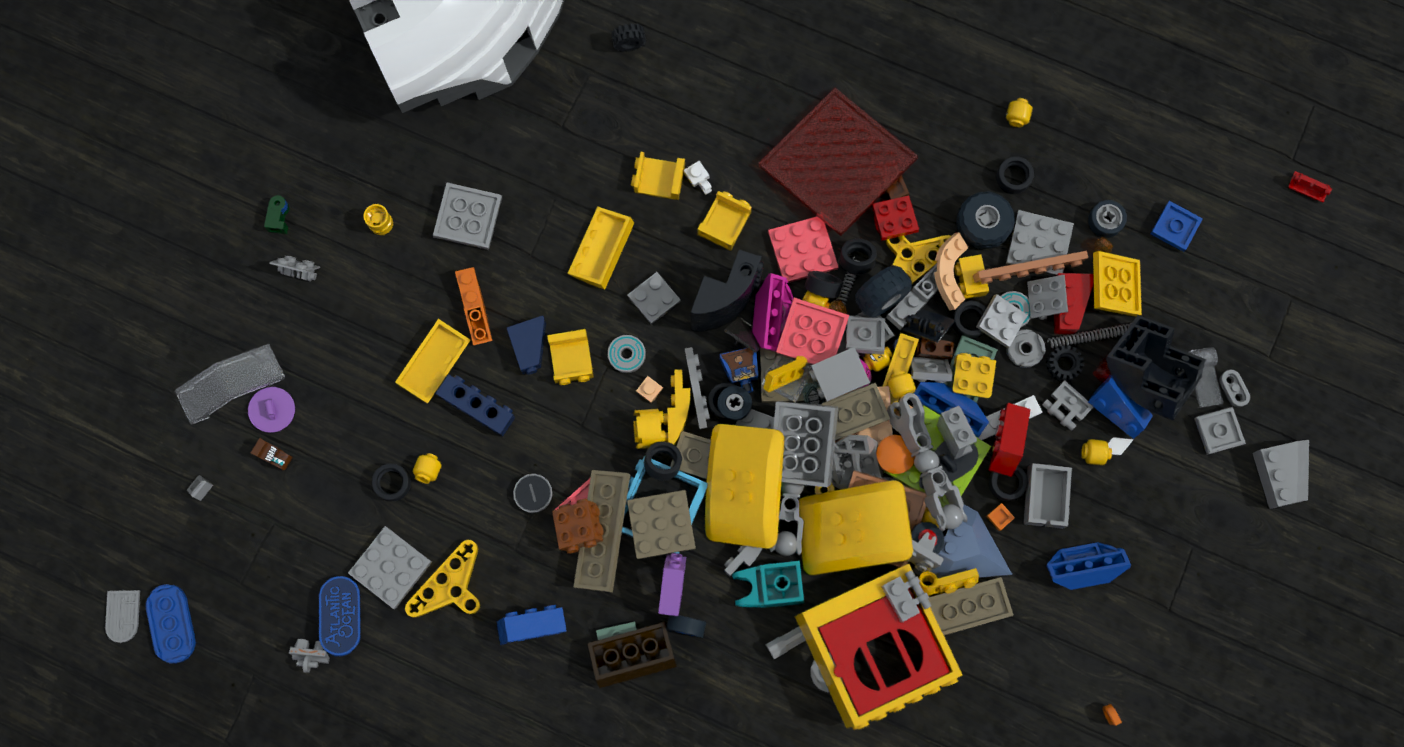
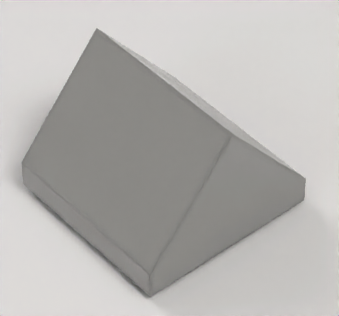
M199 475L188 487L187 491L192 497L201 501L213 485Z

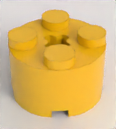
M658 409L634 410V416H637V421H634L635 443L639 442L636 449H646L656 442L665 441V431H661V425L664 422L663 411Z

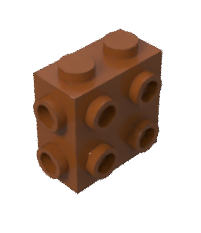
M580 499L576 501L577 504L561 505L559 509L552 511L560 550L567 551V553H575L579 551V548H592L597 546L596 543L603 541V527L598 517L600 515L599 508L596 503L588 499Z

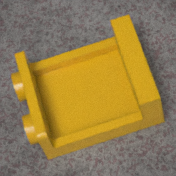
M718 191L706 218L698 227V235L731 251L751 214L752 207L744 200L734 199L728 192L723 191L722 193Z

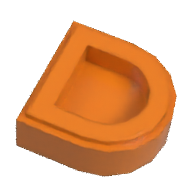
M1111 704L1103 707V713L1109 725L1116 726L1122 723Z

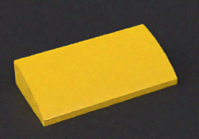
M597 207L568 274L605 290L633 228L634 221L632 218Z
M438 319L395 383L428 404L470 342V339Z

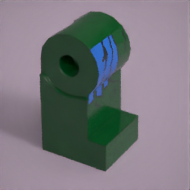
M274 196L269 201L264 224L268 232L288 233V226L284 221L285 215L289 211V205L282 196Z

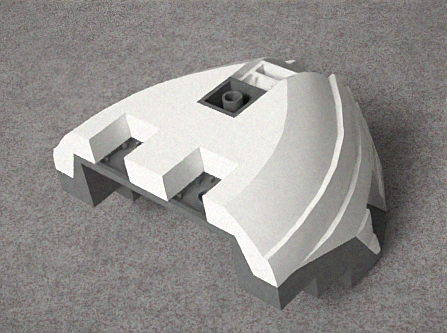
M565 0L349 1L401 112L404 113L438 98L440 105L444 106L473 92L476 93L480 100L512 86L540 51L561 13ZM378 17L385 18V21L383 23H375V20ZM525 30H527L530 37L516 43Z

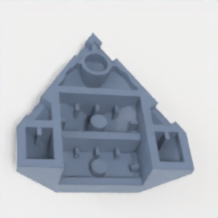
M964 505L963 510L967 516V522L962 521V524L956 529L947 530L944 536L943 549L937 554L944 558L941 566L930 572L934 573L937 578L975 568L978 571L979 578L1012 575L979 513Z

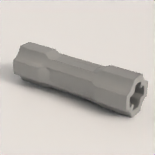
M797 627L767 643L766 646L773 659H776L806 640L800 627Z

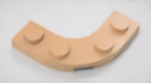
M960 232L954 233L941 245L935 261H937V272H934L936 285L949 310H955L965 300L955 281L953 271L958 257L968 249Z

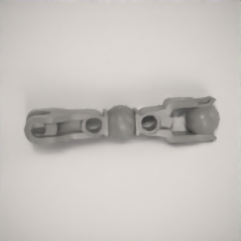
M907 393L899 402L893 403L887 408L890 417L889 421L892 427L901 434L907 449L912 453L911 457L915 456V467L919 472L923 473L920 475V478H922L927 496L924 502L932 517L937 520L939 529L941 531H944L945 528L956 529L962 524V521L967 522L959 489L951 484L946 473L942 470L943 467H938L939 457L934 451L930 450L934 447L933 445L931 446V438L924 423V408L918 396L913 393ZM907 400L912 401V409H910ZM894 409L899 411L900 416L894 413ZM945 495L950 504L941 507L938 497Z
M781 482V497L784 498L780 505L779 520L783 519L787 522L796 521L797 533L796 535L789 531L778 533L777 543L774 547L769 548L771 552L776 550L777 553L783 556H790L795 552L800 555L802 552L801 541L804 521L799 517V501L797 498H800V494L804 489L803 484ZM787 499H792L795 502L794 509L789 510L785 507L784 503Z

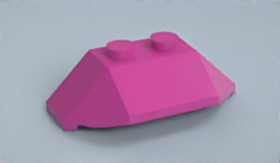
M772 273L768 274L756 294L752 333L761 348L776 352L794 297L787 284V278Z

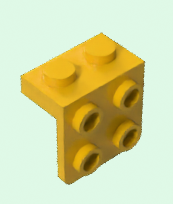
M967 353L958 354L954 358L953 363L955 373L952 391L957 394L990 398L992 395L996 360H991L990 357L979 356L978 358L972 357L971 354Z

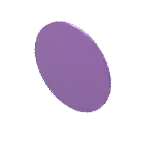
M268 387L258 391L252 397L248 406L250 421L256 428L264 432H278L286 428L291 423L295 414V404L292 397L285 390L277 387Z

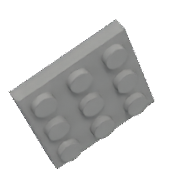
M446 183L433 237L489 250L502 195Z
M1018 210L1006 265L1066 255L1074 223ZM1051 268L1042 274L1056 276L1058 273H1063L1064 269L1054 271Z
M385 526L348 574L390 607L396 609L432 561Z

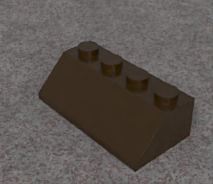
M665 622L587 643L599 688L677 667Z

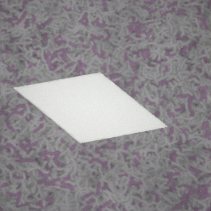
M1113 437L1108 446L1112 448V454L1122 455L1134 439Z

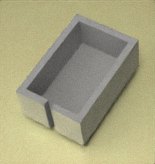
M1034 463L1027 467L1028 485L1025 495V525H1045V527L1061 529L1068 527L1072 468Z

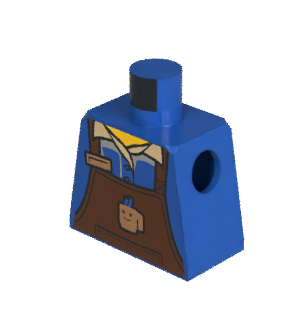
M756 346L720 354L721 364L730 383L740 384V387L744 388L748 393L753 392L751 381L758 380Z

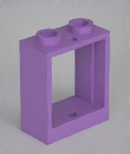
M672 553L666 556L659 614L679 616L686 557L681 554Z

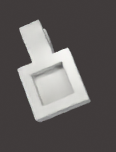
M700 161L684 170V174L693 187L699 185L705 195L712 191V187L707 181L709 174Z

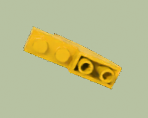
M674 370L675 375H671V387H675V394H671V406H675V408H668V413H664V425H668V432H665V442L672 443L673 445H676L681 432L684 430L690 407V388H683L682 370Z

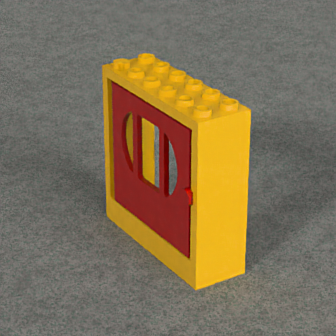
M910 564L795 616L846 728L853 727V730L864 728L869 725V720H880L887 716L886 712L899 711L905 708L904 703H915L923 699V694L924 696L934 694L941 690L939 686L945 687L958 682L957 678L962 676L931 608L929 607L924 610L922 604L919 603L916 606L920 613L904 622H900L881 587L898 577H901L903 582L906 583L908 579L905 573L912 570ZM912 586L908 588L913 599L917 598ZM897 629L909 632L920 644L922 664L918 672H916ZM890 632L910 673V677L887 688L866 643ZM859 647L877 682L879 691L866 687L855 673L854 656Z

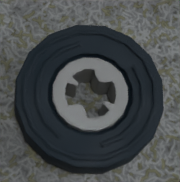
M727 387L718 397V410L728 420H741L751 411V396L742 387ZM735 399H738V403H740V406H735L734 408H732V403H729V401H734Z

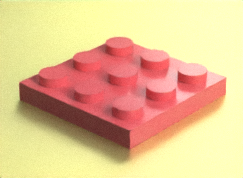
M822 215L768 230L781 276L786 277L788 283L807 278L810 271L826 273L839 268Z
M794 298L776 353L792 359H796L797 356H803L807 359V363L811 365L837 355L849 315Z

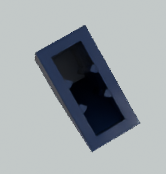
M543 316L507 327L520 370L523 374L530 375L536 373L537 369L541 368L546 322Z

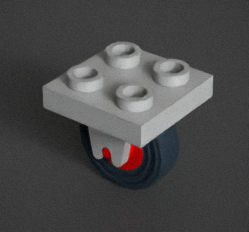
M921 522L911 530L913 554L906 562L910 561L915 564V567L922 572L931 571L941 566L944 558L937 555L943 549L944 535L939 527L933 523Z

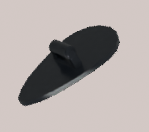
M945 441L934 451L939 457L938 467H943L942 470L946 473L950 482L962 477L976 465L978 449L974 443L970 445L973 450L971 453L955 460ZM919 478V486L924 489L922 478Z

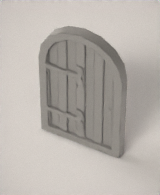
M107 591L105 629L108 637L114 642H128L137 633L140 591Z

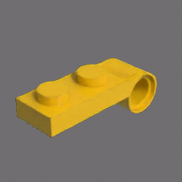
M975 568L937 579L934 573L926 571L919 576V584L924 593L927 592L928 596L945 592L949 594L963 587L971 588L978 584L979 574ZM924 582H931L932 585L926 586V585H924L923 583H924Z

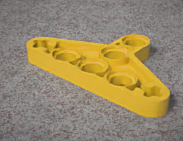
M945 235L910 243L905 236H900L899 243L892 244L889 239H886V244L896 255L893 265L901 267L911 279V284H914L937 263V261L929 259L928 253L932 251L937 253L944 241L948 240L951 236ZM909 249L912 252V256L910 258L903 257L902 250ZM916 263L923 264L924 271L917 272L914 269V265Z
M465 540L407 602L405 606L407 615L410 617H420L452 603H455L468 614H474L479 610V600L467 589L478 554V545L475 542ZM466 545H473V552H468L464 556L468 558L466 562L457 555L459 552L463 554L466 551ZM454 558H458L461 562L458 569H452L450 566V562ZM440 573L447 575V581L444 584L437 582V576ZM455 586H459L462 590L459 597L451 595V590ZM426 588H431L434 592L431 599H426L423 596ZM418 596L422 601L427 602L426 606L423 603L418 606V613H411L412 607L410 606L412 604L417 605L420 602L417 600ZM469 599H473L476 602L475 609L471 611L465 607V603Z

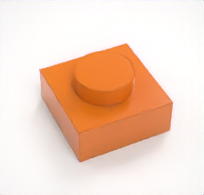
M1002 503L986 516L998 531H1001L1015 518Z

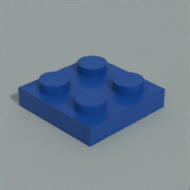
M1168 201L1150 234L1184 252L1203 218Z

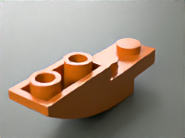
M471 267L456 271L455 274L473 345L492 341L490 327L475 269Z

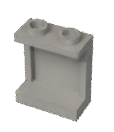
M855 347L811 365L812 370L809 371L813 382L817 380L820 387L817 389L821 400L825 399L826 402L870 383Z
M956 406L941 413L937 427L953 459L955 460L971 453L973 450L970 445L976 443L977 439L961 407Z

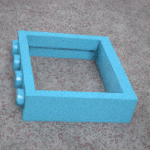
M645 456L643 460H639L635 467V470H637L635 478L631 477L629 480L628 488L630 489L627 494V500L634 499L646 472L644 468ZM651 459L652 463L660 469L672 468ZM679 471L674 478L698 488L689 508L692 524L706 494L707 483ZM626 500V507H625L624 519H625V516H626V514H627V512H628V510H629V509H628L627 500ZM623 526L622 533L633 538L632 530Z

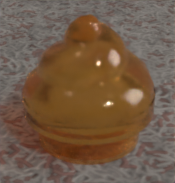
M1103 236L1094 243L1095 252L1111 253V249L1114 247Z
M841 300L832 301L828 309L847 314L846 307Z

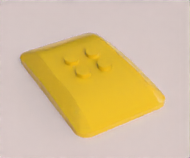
M718 424L713 428L708 461L705 506V533L709 540L765 549L772 548L777 543L784 452V435L781 431Z
M886 481L803 497L798 500L799 517L804 521L801 541L803 567L809 575L906 561L913 554L905 489L899 481Z

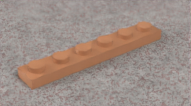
M1087 251L982 270L975 273L973 279L974 283L988 284L993 282V279L998 278L1000 281H1004L1014 275L1020 278L1028 276L1030 272L1041 274L1051 268L1057 271L1064 269L1067 265L1077 267L1083 265L1082 262L1088 259Z

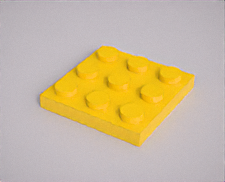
M1101 251L1094 252V309L1135 317L1142 315L1140 260Z

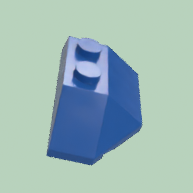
M920 382L913 393L918 396L922 406L928 407L939 415L956 406H960L975 437H979L989 423L975 401L963 394L954 393L952 388L944 383Z
M1098 542L1060 549L1051 561L1047 563V568L1053 582L1070 590L1110 583L1131 567L1124 549H1117Z

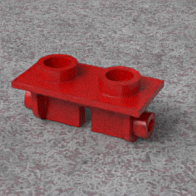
M1296 171L1288 188L1322 203L1326 195H1329L1332 191L1328 184H1324Z

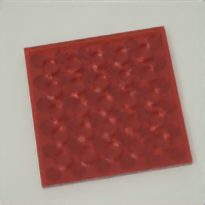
M834 88L759 162V167L836 233L842 236L918 159V155L839 90Z

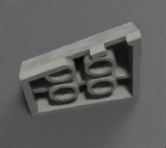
M1309 440L1265 448L1253 453L1269 509L1308 500Z

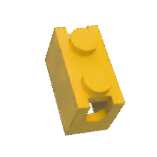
M982 255L959 258V262L954 265L955 275L959 276L960 283H958V287L964 298L986 296L989 292L988 284L974 283L973 279L975 273L985 270Z

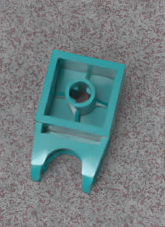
M800 561L760 565L732 574L733 579L745 580L752 584L750 595L736 600L735 606L768 608L805 604ZM781 580L788 583L784 589L777 587Z

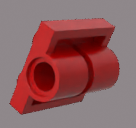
M909 196L872 204L875 227L877 232L880 233L882 240L919 232Z

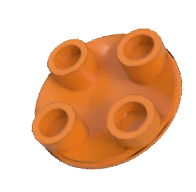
M888 436L878 445L876 456L881 469L892 474H901L908 471L914 464L915 456L911 457L912 453L907 449L902 436Z

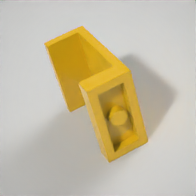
M640 152V157H636L635 160L637 173L632 176L631 186H634V192L679 200L685 159L677 158L676 163L646 158L644 152Z
M586 329L547 335L551 349L555 383L568 385L571 381L586 382L593 378Z

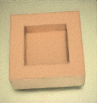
M647 376L636 392L652 403L663 390V387Z

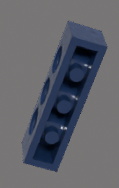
M448 374L436 395L503 437L515 419V416L512 414L513 410L505 405L500 407L496 404L497 400L489 395L484 397L480 394L481 390L473 385L468 387L463 384L465 380L457 375L452 377ZM465 390L464 397L456 398L457 392ZM481 400V406L472 408L473 402ZM491 410H497L498 413L495 418H488V413Z

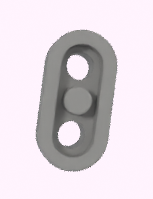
M1227 370L1222 373L1219 381L1230 404L1234 407L1246 405L1250 400V394L1240 374L1235 370ZM1227 378L1231 379V384L1227 382ZM1236 395L1240 397V401L1236 400Z

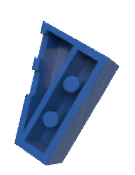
M1112 375L1096 389L1088 401L1089 404L1133 439L1146 428L1153 417L1149 410L1135 403L1120 389Z
M556 605L546 606L544 611L537 612V608L525 610V614L518 615L517 612L505 614L506 617L497 621L500 645L566 632L563 608H556Z

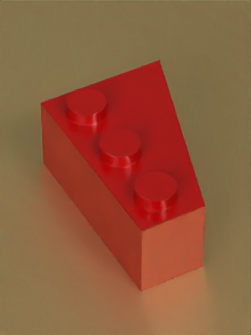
M1058 273L1056 276L1065 275L1068 312L1054 314L1055 334H1075L1079 330L1094 284V274Z
M1008 403L1005 409H1001L998 418L1001 422L995 434L997 438L993 445V454L989 466L990 471L1007 476L1013 475L1023 457L1031 409Z

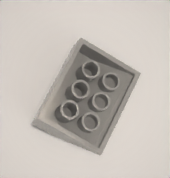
M776 401L773 429L781 431L784 435L781 482L829 487L831 485L838 406Z

